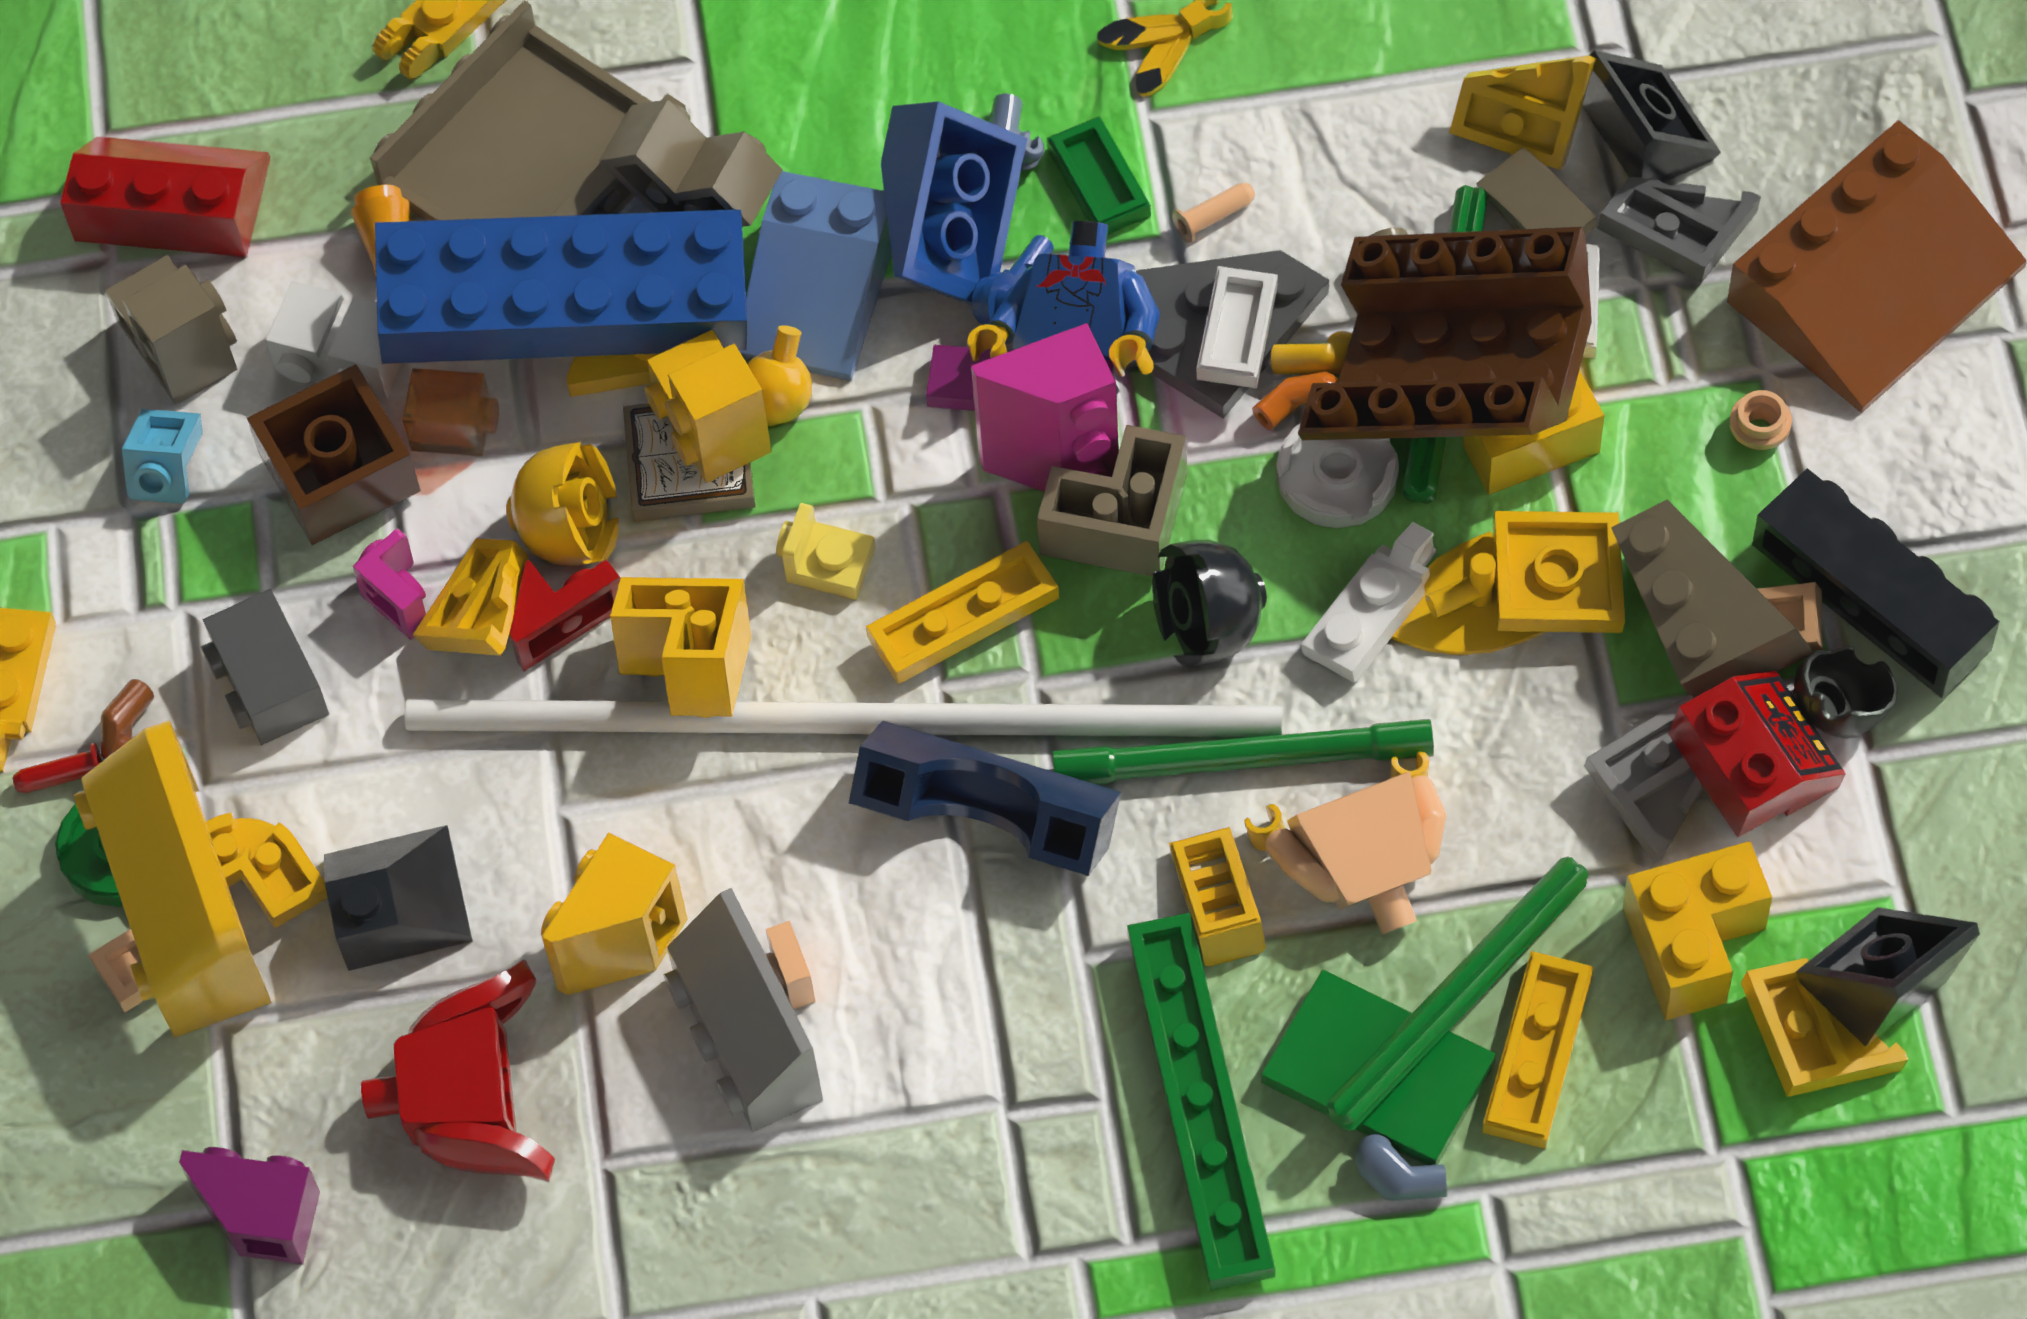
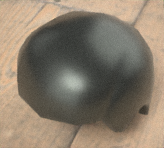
M1848 646L1830 652L1827 650H1817L1804 659L1796 669L1793 697L1815 727L1824 733L1846 739L1859 737L1882 721L1895 706L1899 687L1890 667L1884 661L1865 664L1856 657L1855 648Z

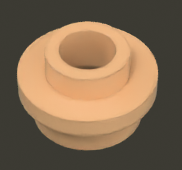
M1756 390L1746 394L1735 403L1730 414V429L1733 436L1742 445L1755 450H1768L1779 446L1787 439L1791 430L1792 416L1788 406L1780 396L1771 391ZM1762 419L1767 421L1770 426L1758 427L1750 422Z

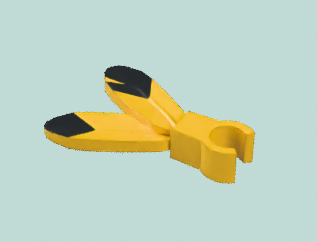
M1195 0L1181 9L1179 15H1149L1113 21L1098 32L1097 41L1102 46L1113 50H1131L1153 46L1143 60L1136 76L1138 95L1148 97L1163 89L1171 79L1189 47L1191 37L1195 39L1211 29L1222 28L1232 20V3H1226L1218 11H1210L1206 8L1210 5L1218 4L1219 0Z

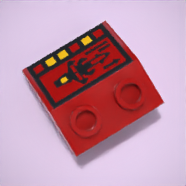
M1777 671L1733 676L1680 705L1668 733L1737 838L1783 812L1787 817L1840 787L1846 775Z

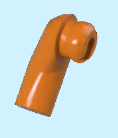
M1326 371L1288 377L1252 407L1253 415L1264 428L1273 430L1299 406L1307 403L1312 383H1337L1339 378Z

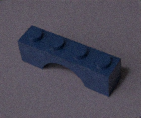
M882 721L859 747L848 803L905 821L933 815H950L979 820L1003 829L1016 837L1025 847L1028 858L1089 876L1109 849L1121 792Z

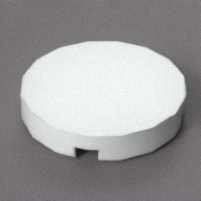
M1300 424L1292 429L1281 444L1276 464V476L1281 496L1295 514L1314 525L1339 529L1362 525L1382 513L1395 495L1399 477L1398 456L1390 444V438L1302 441L1298 435Z

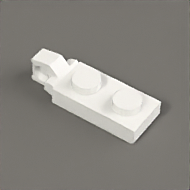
M1412 522L1395 540L1392 549L1382 545L1376 550L1375 555L1371 554L1301 643L1303 655L1354 683L1357 682L1425 595L1424 584L1430 576V569L1425 566L1436 553V549L1433 547V532Z

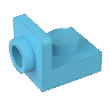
M141 409L122 447L127 496L130 499L179 504L186 502L189 496L187 465L203 434L200 413Z

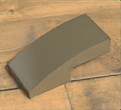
M1523 147L1476 183L1477 187L1485 190L1488 194L1487 200L1514 230L1517 227L1520 229L1582 226L1586 235L1597 227L1596 216L1548 167Z

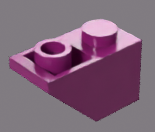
M207 1147L203 1150V1153L182 1150L179 1164L190 1186L239 1256L295 1264L304 1263L320 1195V1190L310 1167H305L297 1159L280 1155L269 1156L266 1161L245 1159L238 1153L221 1147Z

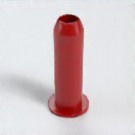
M91 743V750L20 769L12 777L15 790L19 793H31L81 779L103 761L97 744Z

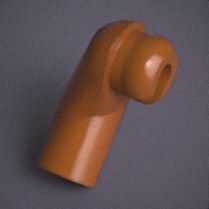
M131 679L101 714V756L104 760L132 739L133 723L154 699L151 688L141 680Z

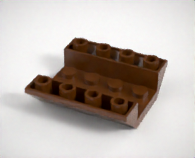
M1582 226L1354 237L1341 287L1356 311L1357 318L1339 381L1337 383H1312L1298 430V435L1302 441L1534 435L1567 420L1592 323L1586 235Z

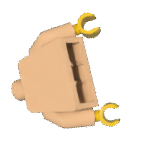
M1417 752L1416 770L1408 771L1403 769L1398 764V758L1392 757L1390 779L1293 816L1287 820L1290 830L1285 828L1281 811L1275 804L1266 806L1268 818L1272 823L1270 826L1265 828L1255 827L1248 817L1244 820V824L1251 845L1257 850L1267 851L1290 879L1321 902H1334L1341 910L1368 899L1383 935L1417 921L1403 885L1431 874V864L1440 854L1446 811L1432 780L1428 777L1429 757L1425 752Z

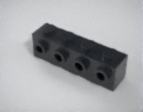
M1807 468L1757 515L1752 546L1799 584L1816 582L1822 590V602L1941 699L1992 651L2000 621L1994 617L1989 606L1975 595H1966L1947 580L1941 568L1933 560L1926 556H1917L1898 541L1894 531L1884 521L1868 517L1853 505L1844 490L1833 481H1823Z

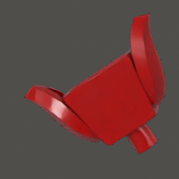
M523 959L502 973L462 988L438 1000L423 1011L410 1026L409 1033L394 1041L396 1075L363 1080L361 1082V1096L366 1117L373 1119L400 1114L402 1127L412 1144L420 1146L422 1153L442 1165L460 1171L481 1174L526 1176L549 1183L555 1158L541 1145L517 1133L507 1032L503 1026L521 1009L531 996L536 985V977L527 961Z

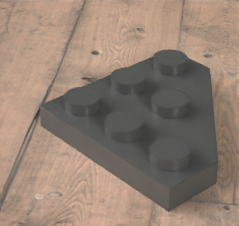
M1281 250L1136 270V273L1144 278L1160 311V319L1151 349L1148 351L1154 364L1150 374L1224 419L1250 387L1197 380L1196 369L1218 266L1278 275V286L1260 374L1271 363L1273 345L1286 344L1329 293V279Z

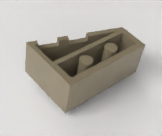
M1668 499L1611 527L1680 684L1693 698L1733 676L1770 671L1778 672L1814 653L1798 630Z

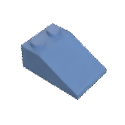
M784 171L781 172L773 186L762 219L746 296L747 350H739L744 360L751 361L763 352L772 351L778 327L787 325L801 331L796 357L805 364L810 373L852 381L892 254L884 191Z

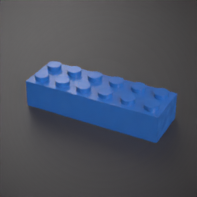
M741 209L375 222L377 325L382 364L658 354L712 329L723 348L735 343L738 350H747V307Z

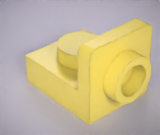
M800 503L794 521H785L781 527L777 540L776 555L783 558L787 583L857 600L876 547L874 536L816 522L813 506Z

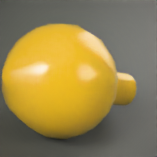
M779 326L773 350L757 355L747 364L762 388L768 426L793 421L808 407L812 397L810 372L805 364L796 357L801 331L792 326Z

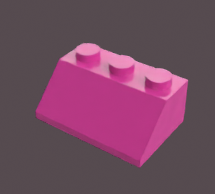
M1087 323L971 365L979 462L985 472L1043 492L1045 491L1051 466L1112 477L1119 453L1116 381Z

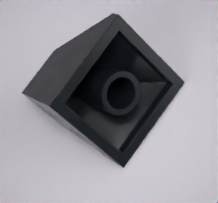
M448 825L324 854L325 887L335 937L348 971L473 941Z

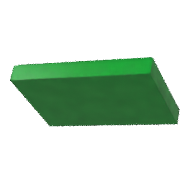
M1322 969L1262 1072L1261 1083L1327 1115L1328 1100L1412 1012ZM1448 1031L1355 1130L1367 1136L1372 1134L1382 1135L1391 1142V1146L1395 1150L1425 1165H1438L1493 1068L1496 1053Z

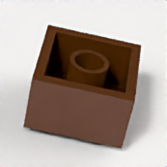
M357 364L247 417L261 459L312 546L421 491L410 453Z

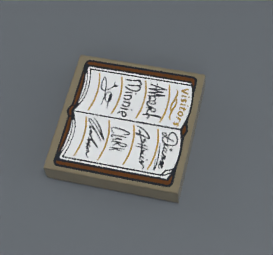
M649 403L623 406L631 509L634 522L755 508L751 462L706 483L695 463L685 466L680 459L671 438V433L676 430L668 417L659 420Z

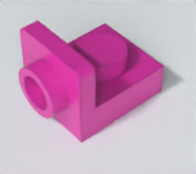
M395 529L383 540L379 539L369 544L361 553L358 562L353 565L361 597L408 639L412 640L414 638L413 633L426 615L423 604L426 594L419 582L407 572L414 564L408 538L399 529Z

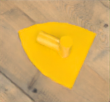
M1488 531L1456 546L1436 558L1427 567L1430 569V576L1424 584L1425 595L1391 639L1423 651L1469 655L1492 653L1523 643L1545 632L1497 631L1496 562L1494 559L1493 535Z

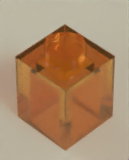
M412 368L402 419L411 451L483 456L487 433H496L499 419V402L497 398L490 397L484 373Z

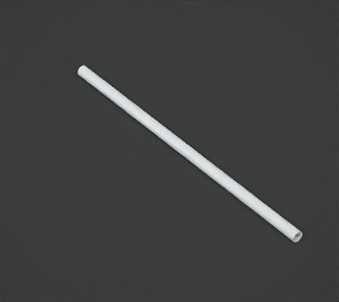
M407 699L405 704V727L407 731L871 734L882 721H886L930 735L1258 737L1282 735V706L736 702L732 717L714 716L702 718L697 716H670L668 701Z

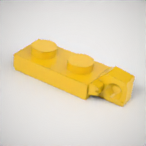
M0 608V772H4L11 739L22 740L25 732L31 733L56 628V621L52 612Z

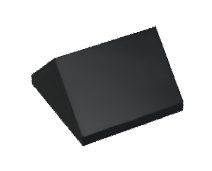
M1592 51L1589 56L1596 59L1582 107L1629 177L1655 179L1664 183L1713 161L1721 153L1662 65L1601 51Z
M1877 907L1799 968L1796 973L1799 983L1867 1047L1948 981L1980 935L1977 922Z

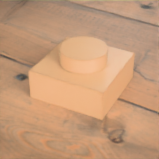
M1816 582L1757 589L1798 630L1812 651L1823 650L1822 590Z
M787 921L765 929L770 949L766 956L793 1009L816 1002L811 975L791 922Z
M129 929L88 954L93 966L124 1013L143 1002L130 967L131 964L141 961L132 931Z

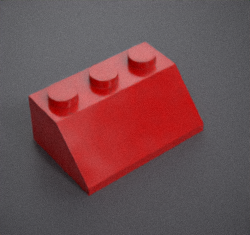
M97 136L72 154L60 205L73 239L77 242L247 257L271 158L269 152Z

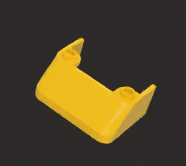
M168 720L145 728L81 778L84 791L73 794L86 831L95 827L98 829L141 961L130 965L140 996L143 1001L155 998L174 1038L271 1004L272 1001L249 949L196 792L199 791L196 780L171 722Z

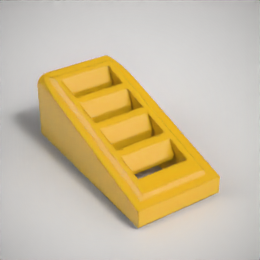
M1230 827L1169 843L1172 860L1188 913L1191 914L1197 944L1204 965L1211 967L1262 953L1266 949L1262 922ZM1225 857L1226 862L1194 871L1190 869L1191 865ZM1232 880L1231 883L1197 891V889ZM1239 903V906L1232 907L1229 909L1217 911L1206 915L1204 913L1206 911H1211Z

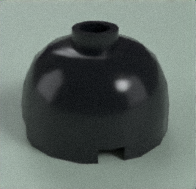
M1190 540L1170 544L1162 548L1157 557H1167L1164 570L1153 572V605L1158 627L1164 641L1175 633L1183 650V654L1173 655L1180 664L1192 668L1212 664L1239 653L1251 642L1260 623L1262 609L1266 605V588L1261 576L1254 573L1252 566L1235 548L1213 540Z

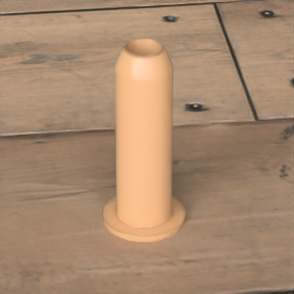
M1238 183L1184 213L1178 209L1173 211L1172 219L1177 232L1187 243L1193 242L1195 240V233L1248 206L1255 198L1254 189L1248 183Z

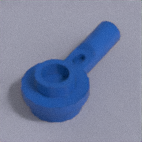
M1036 235L1010 270L1005 269L1003 272H992L989 277H983L978 281L972 295V311L975 319L980 324L989 323L1024 271L1033 266L1038 254H1051L1053 252L1054 246L1047 237Z

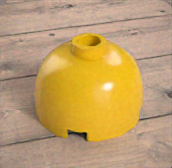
M581 442L570 443L537 452L519 470L513 484L511 496L507 500L506 515L512 530L518 533L522 542L535 556L557 566H577L604 561L609 558L615 549L619 532V517L612 518L607 522L608 507L606 499L617 498L616 488L607 462L599 450L591 444L580 446Z

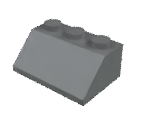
M729 888L719 893L667 946L672 971L663 975L678 1009L689 1005L698 1024L690 1027V1031L703 1060L708 1062L716 1058L725 1076L716 1082L730 1114L734 1116L743 1112L752 1132H755L822 1101L823 1096L814 1049L733 889Z

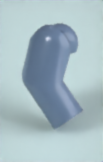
M998 94L993 101L990 123L1027 138L1021 171L1033 169L1043 156V141L1039 136L1031 140V132H1022L1018 129L1023 106L1022 100L1013 94Z
M1368 1135L1359 1142L1355 1156L1356 1167L1359 1174L1383 1198L1397 1201L1447 1197V1180L1444 1164L1411 1167L1391 1146V1142L1382 1135Z

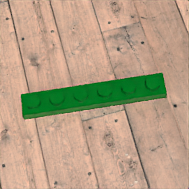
M1185 913L1127 925L1128 940L1210 1291L1275 1278L1273 1256L1191 914Z

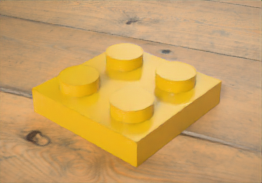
M1495 511L1492 526L1494 559L1496 562L1497 631L1622 633L1625 623L1622 558L1620 546L1611 528L1619 524V512Z

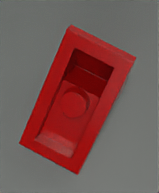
M607 559L592 569H582L574 573L566 580L563 587L556 592L553 591L530 560L525 562L509 634L517 663L524 672L610 617L621 578Z

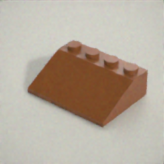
M1897 120L1733 263L1727 303L1854 408L1863 413L2026 267L2027 260L1944 155L1901 121Z

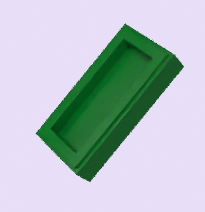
M1100 116L1046 138L1047 150L1087 221L1107 224L1108 235L1151 217V205Z

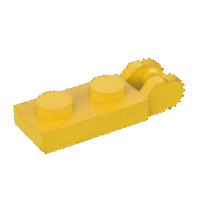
M415 0L400 15L401 17L393 18L384 29H381V32L374 39L372 51L382 60L388 61V59L396 56L399 51L401 52L417 37L418 39L412 44L411 48H407V51L403 53V57L400 58L401 61L398 64L400 66L398 69L400 73L414 80V78L423 75V72L427 71L442 56L446 58L507 0Z

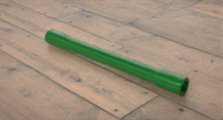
M1422 719L1376 723L1365 728L1116 749L1102 746L1054 750L1052 753L1054 772L1101 785L1123 779L1361 759L1386 761L1391 760L1392 757L1410 759L1416 758L1417 752H1425L1428 757H1433L1434 743L1431 720Z

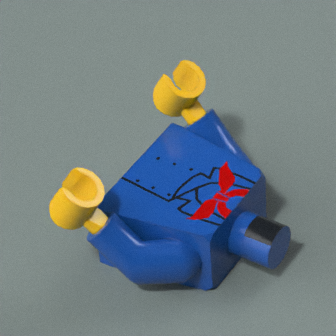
M1072 221L1069 255L1038 254L1033 266L1024 271L989 323L974 328L968 335L967 342L972 361L976 362L979 360L980 354L987 349H991L990 357L993 358L1007 353L1006 344L1012 341V349L1015 350L1087 323L1105 360L1112 361L1120 377H1124L1125 368L1129 363H1137L1142 374H1149L1152 372L1154 364L1148 351L1151 349L1160 319V311L1144 278L1136 273L1134 265L1119 259L1105 258L1108 225L1090 221Z

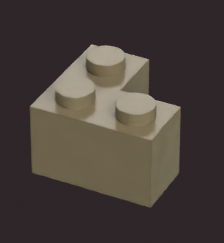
M668 99L631 105L599 159V162L652 213L741 209L742 227L752 225L783 170L766 153L765 146L757 138L747 134L745 131L706 137L690 121V116L686 110L670 102Z
M166 255L105 290L118 324L175 405L237 370L230 346L237 343V339L227 320L222 315V313L226 312L224 302L209 280L200 284L186 264L177 269L170 257Z
M1126 425L1112 477L1051 466L1037 517L1040 555L1152 577L1153 572L1162 570L1165 557L1157 556L1162 548L1169 545L1187 476L1186 436Z

